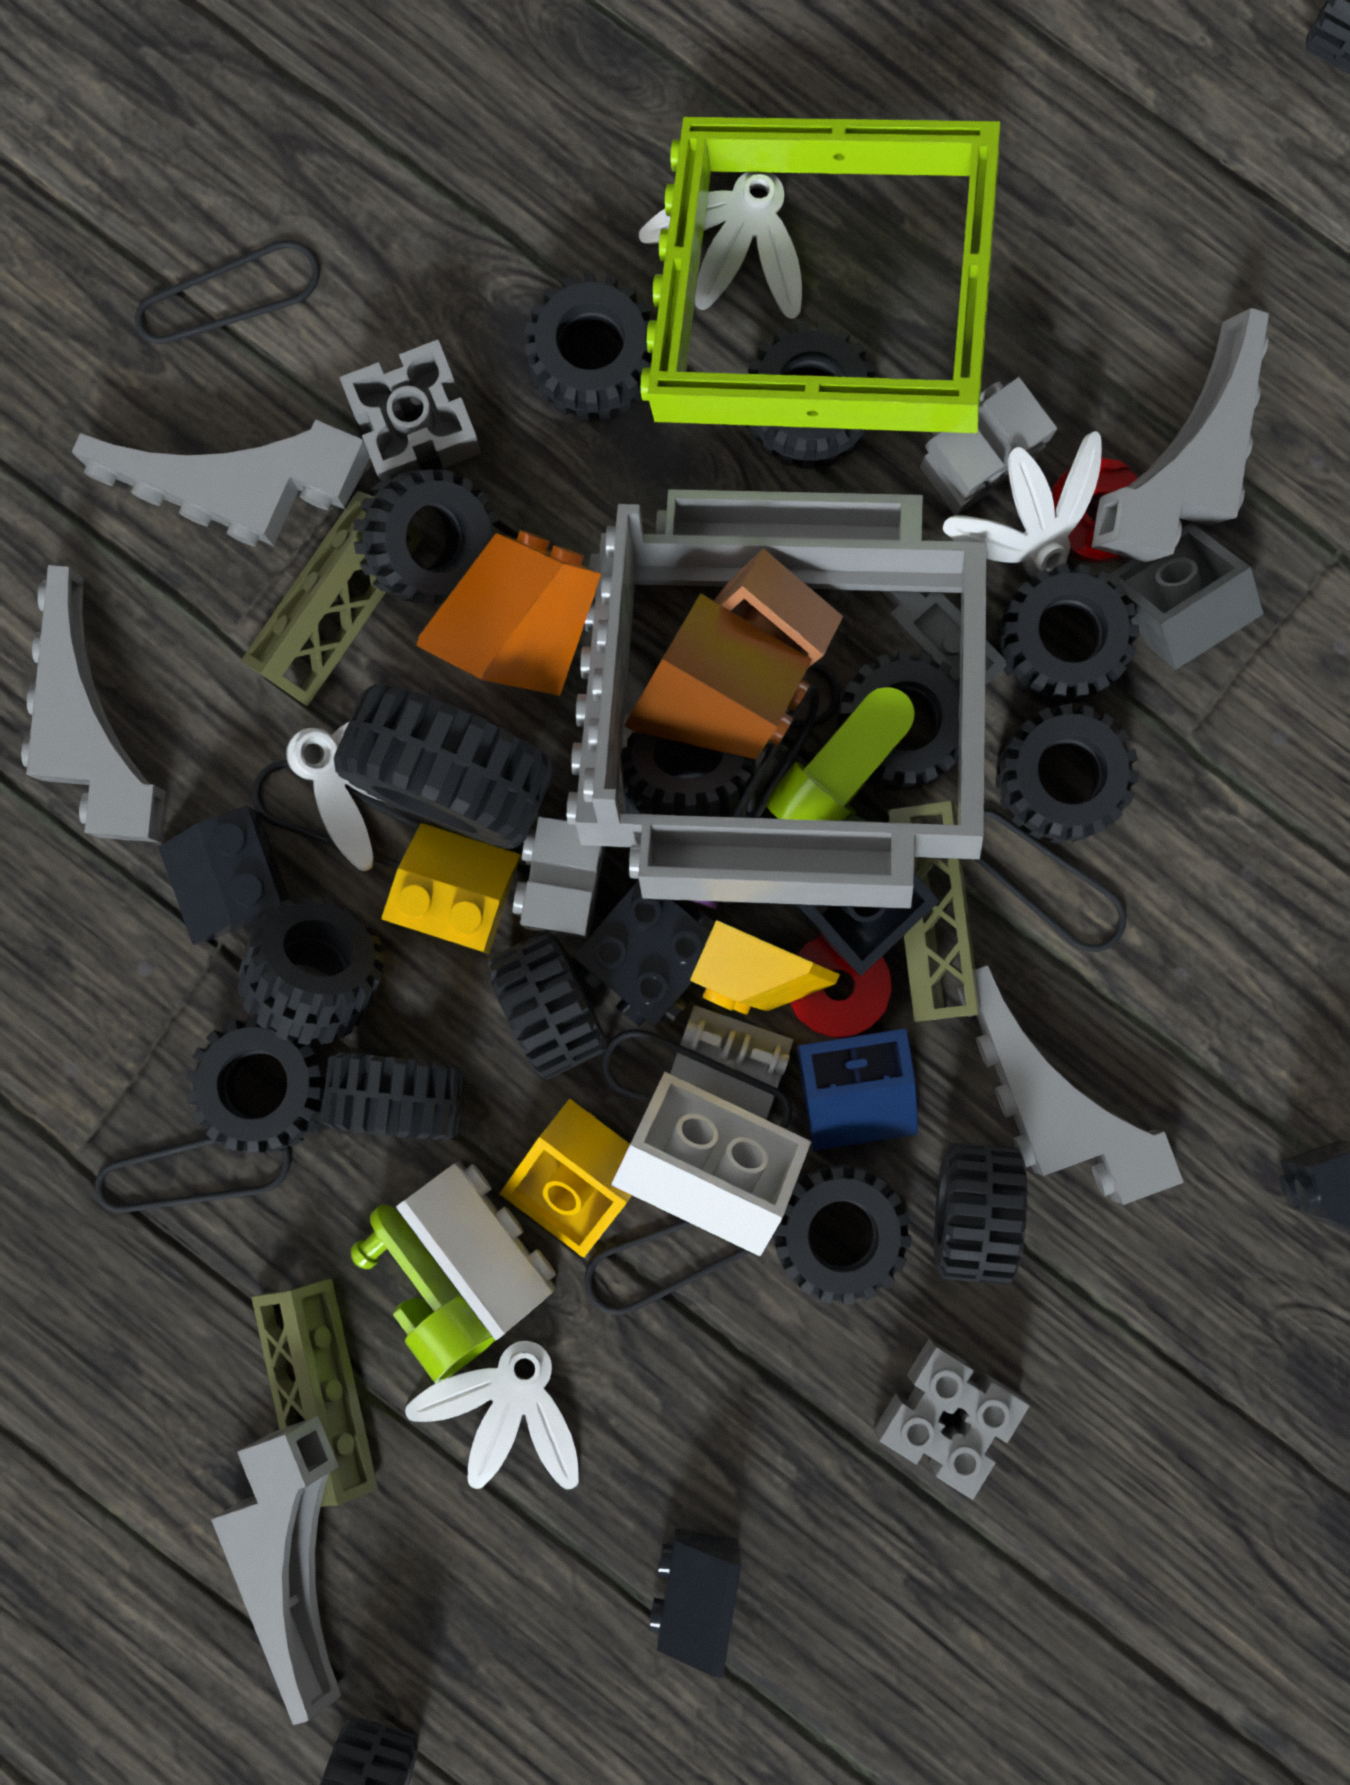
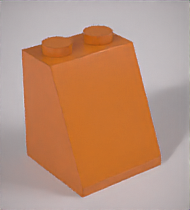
M522 530L519 531L517 539L496 533L419 635L416 646L481 680L560 696L601 573L583 566L584 555L556 545H553L552 551L547 550L550 540Z

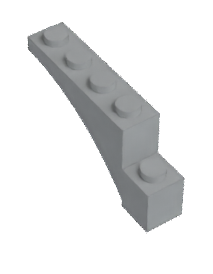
M1250 308L1222 322L1216 354L1205 386L1188 420L1175 439L1152 466L1128 487L1100 497L1092 542L1093 549L1143 562H1150L1174 554L1175 547L1182 533V524L1179 519L1212 526L1237 517L1238 510L1245 496V488L1242 483L1246 459L1253 445V438L1250 432L1254 409L1258 404L1261 393L1258 381L1262 358L1267 351L1269 342L1268 335L1266 334L1269 313Z
M318 420L314 421L310 430L262 447L224 454L175 455L150 453L113 445L81 433L72 450V453L86 466L83 472L91 478L110 486L114 485L116 479L133 486L132 494L157 506H161L163 499L181 506L179 514L203 526H208L210 520H214L229 527L226 532L229 536L250 546H256L258 540L272 546L275 545L299 490L301 491L299 497L313 506L329 510L330 505L333 504L345 509L370 458L363 439Z
M48 565L47 579L42 580L38 588V606L40 611L43 612L41 632L35 633L32 644L33 659L35 663H38L36 684L32 683L27 693V709L29 714L32 715L31 733L25 736L21 750L22 763L27 767L26 775L47 782L89 785V792L83 793L79 806L80 822L85 824L84 833L98 838L161 843L166 791L155 785H150L125 752L105 715L94 686L86 652L83 626L84 578L70 567Z
M984 966L975 969L981 1014L976 1015L983 1033L982 1036L976 1037L977 1045L987 1067L995 1065L1002 1084L995 1087V1093L1005 1117L1014 1116L1020 1136L1014 1137L1013 1140L1015 1148H1018L1021 1152L1026 1168L1032 1166L1034 1173L1045 1176L1096 1157L1098 1164L1092 1166V1172L1101 1194L1104 1197L1110 1195L1113 1202L1122 1205L1184 1183L1165 1132L1158 1130L1143 1131L1107 1112L1075 1089L1044 1059L1023 1033L1004 1002L989 967ZM963 985L958 987V993L962 1005H966Z
M318 1416L274 1431L238 1451L237 1453L255 1496L244 1499L211 1519L293 1725L311 1720L341 1696L329 1662L321 1629L315 1582V1546L319 1512L329 1473L339 1466Z

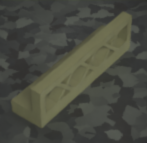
M360 491L356 492L241 659L243 664L267 678L306 706L310 704L386 593L385 591H380L372 584L376 577L369 575L370 586L365 594L349 599L347 581L354 571L362 569L360 564L366 561V559H363L365 554L355 553L354 542L362 541V531H354L355 519L365 518L366 512L359 508L363 499L374 498ZM409 523L406 531V544L410 555H412L425 535ZM339 611L341 629L333 639L320 641L318 623L325 614ZM310 654L312 671L299 688L285 678L283 674L295 657Z
M953 801L888 810L890 823L922 824L921 817L942 814L943 825H957ZM914 857V872L929 889L928 871L933 864H936L950 875L951 890L939 905L936 904L904 935L914 1022L981 1014L961 859L947 858V865L939 858L926 859V857ZM952 901L955 918L945 911ZM940 917L957 930L958 943L946 958L941 956L937 950L934 925ZM959 954L962 971L952 964ZM947 970L963 982L966 1005L945 1008L941 977Z
M332 1278L315 1281L288 1290L263 1293L251 1297L279 1428L283 1429L297 1424L298 1414L305 1420L318 1416L339 1466L329 1473L321 1507L338 1506L377 1490L378 1486ZM274 1304H280L284 1322L283 1331L277 1325ZM287 1360L293 1365L296 1377L295 1383L288 1376Z

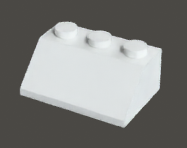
M664 1072L611 1185L761 1256L783 1218L811 1141Z
M458 1161L397 1205L396 1208L493 1338L497 1340L553 1293L555 1286L550 1279L556 1273L539 1250L536 1249L530 1254L520 1241L518 1236L524 1231L513 1214L505 1206L498 1211L487 1197L486 1193L492 1188L474 1164L465 1168L462 1162Z

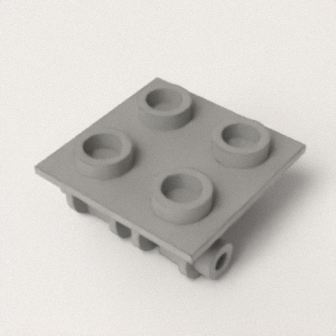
M694 1005L680 1045L778 1088L781 1076L785 1072L794 1040ZM677 1053L670 1073L685 1082L767 1120L775 1097L770 1093L680 1053Z

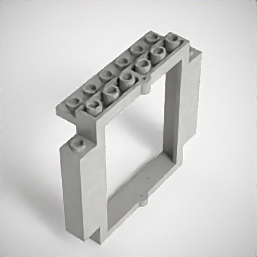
M668 489L667 510H658L656 534L643 533L640 505L618 504L616 526L608 525L606 533H601L600 553L591 554L589 568L601 573V577L596 589L595 600L592 601L585 621L586 632H592L591 646H583L581 651L582 679H588L587 694H578L576 703L577 726L584 727L582 743L574 742L572 747V774L579 775L578 792H569L567 800L568 825H576L580 845L631 847L629 860L630 878L639 879L643 899L911 908L914 857L980 859L984 836L987 542L922 541L923 495ZM764 548L811 589L961 593L958 825L621 814L617 797L624 714L627 704V677L635 585L725 587L730 579Z

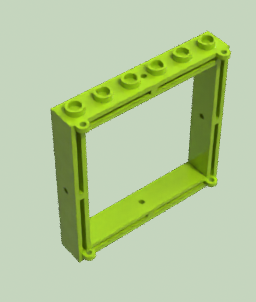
M683 117L681 138L673 139L671 144L672 172H676L675 183H667L665 190L666 216H670L669 229L662 228L659 235L660 261H664L663 274H655L653 281V303L655 307H659L657 321L650 320L647 327L648 353H652L651 368L643 367L641 374V398L643 401L650 402L654 422L978 433L999 164L1000 121ZM711 171L970 176L953 380L686 372Z

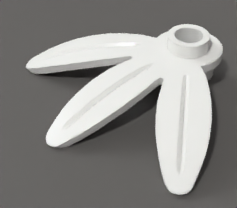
M745 172L737 179L733 191L708 192L704 231L723 221L725 223L708 248L698 275L695 305L698 309L705 310L709 308L727 289L747 255L752 238L755 237L762 270L777 305L788 318H795L799 315L802 300L799 261L791 238L777 215L783 205L784 188L779 178L773 173ZM762 189L768 195L761 199L755 198L751 195L750 190ZM665 209L655 215L640 229L639 239L641 242L651 245L659 244L660 230L662 228L669 229L670 216H666Z
M1097 431L1091 432L1083 439L1066 479L1056 511L1050 487L1038 464L1021 447H1016L1010 452L1008 457L1010 484L1015 506L1026 530L1024 533L999 522L968 516L949 517L943 525L944 532L954 541L987 542L986 559L1006 563L1023 562L1024 570L1031 577L1044 569L1048 573L1056 565L1065 564L1070 552V541L1067 536L1073 531L1084 515L1098 481L1102 452L1100 434Z
M349 722L337 729L332 735L321 728L311 727L297 732L288 743L286 751L288 764L293 772L301 778L313 780L316 803L328 834L340 852L357 869L367 871L373 866V853L369 835L363 818L354 800L345 788V784L376 800L380 799L367 794L362 789L356 788L335 772L333 757ZM308 744L317 746L321 751V758L316 764H310L304 758L303 752Z
M516 1342L503 1352L498 1368H484L447 1378L423 1391L406 1406L405 1413L409 1420L414 1422H430L459 1416L481 1406L489 1400L493 1401L476 1432L469 1456L468 1483L472 1488H482L499 1470L513 1445L523 1414L526 1415L534 1447L551 1476L564 1489H572L578 1484V1460L571 1433L558 1406L551 1395L544 1389L552 1372L551 1359L547 1351L535 1342ZM523 1358L531 1360L535 1365V1373L528 1379L518 1377L514 1369L515 1363Z

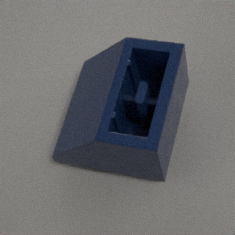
M907 1029L796 1045L813 1151L918 1134L916 1087Z

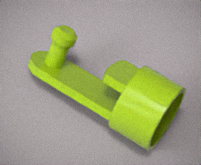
M891 687L879 688L871 692L807 767L798 762L792 765L772 790L765 806L778 819L843 821L851 812L856 815L855 810L849 803L864 787L866 780L909 732L914 723L915 710L910 698L904 692Z
M381 1204L370 1214V1222L375 1232L365 1241L359 1240L351 1247V1258L358 1267L371 1269L379 1262V1256L388 1249L424 1299L415 1297L401 1302L394 1309L393 1316L408 1335L404 1342L434 1383L437 1384L473 1361L495 1339L401 1213L392 1206Z

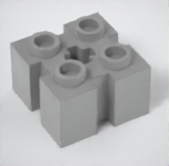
M439 340L399 354L403 367L388 373H383L378 362L339 377L354 417L364 434L362 435L380 481H390L389 476L398 472L422 470L420 464L439 457L443 468H447L482 454L462 398H459L453 375ZM415 410L419 418L413 422H407L405 414Z
M1020 377L1005 387L998 381L981 393L978 433L931 432L934 437L925 445L928 454L924 456L920 468L954 515L958 516L988 495L1000 483L1010 479L1008 457L1014 448L1021 447L1025 449L1036 461L1040 458L1046 448L1045 444L1051 440L1057 427Z
M538 817L537 829L529 830L526 840H524L522 860L526 861V865H531L529 881L527 883L518 881L514 896L513 913L517 914V917H521L520 925L529 931L541 933L549 931L553 935L587 940L591 933L605 846L580 845L576 825H568L567 821Z
M928 1339L907 1374L915 1385L914 1390L907 1400L895 1393L875 1426L874 1432L881 1443L916 1465L924 1453L931 1457L928 1465L935 1477L973 1500L996 1463L987 1449L995 1436L1008 1443L1030 1405L1019 1394L984 1372L977 1384L969 1379L974 1370L966 1361L931 1339ZM957 1408H961L962 1410L959 1412L960 1422L956 1426L951 1425L947 1429L944 1428L945 1425L940 1419V1415L944 1411L953 1414Z

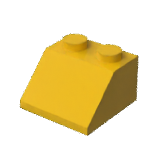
M421 823L397 869L381 919L489 954L521 854Z
M716 920L690 981L706 988L703 994L704 999L729 1010H736L748 1015L751 1007L768 1012L835 985L840 974Z
M569 1099L537 1139L499 1194L584 1258L632 1196L611 1185L630 1143L596 1119L591 1113Z

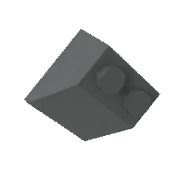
M1189 523L1182 528L1181 537L1175 547L1174 554L1150 562L1132 559L1110 573L1111 577L1107 582L1113 589L1121 584L1128 592L1122 600L1125 606L1134 603L1137 614L1131 619L1132 624L1139 625V634L1145 644L1175 670L1263 615L1251 567L1193 523Z

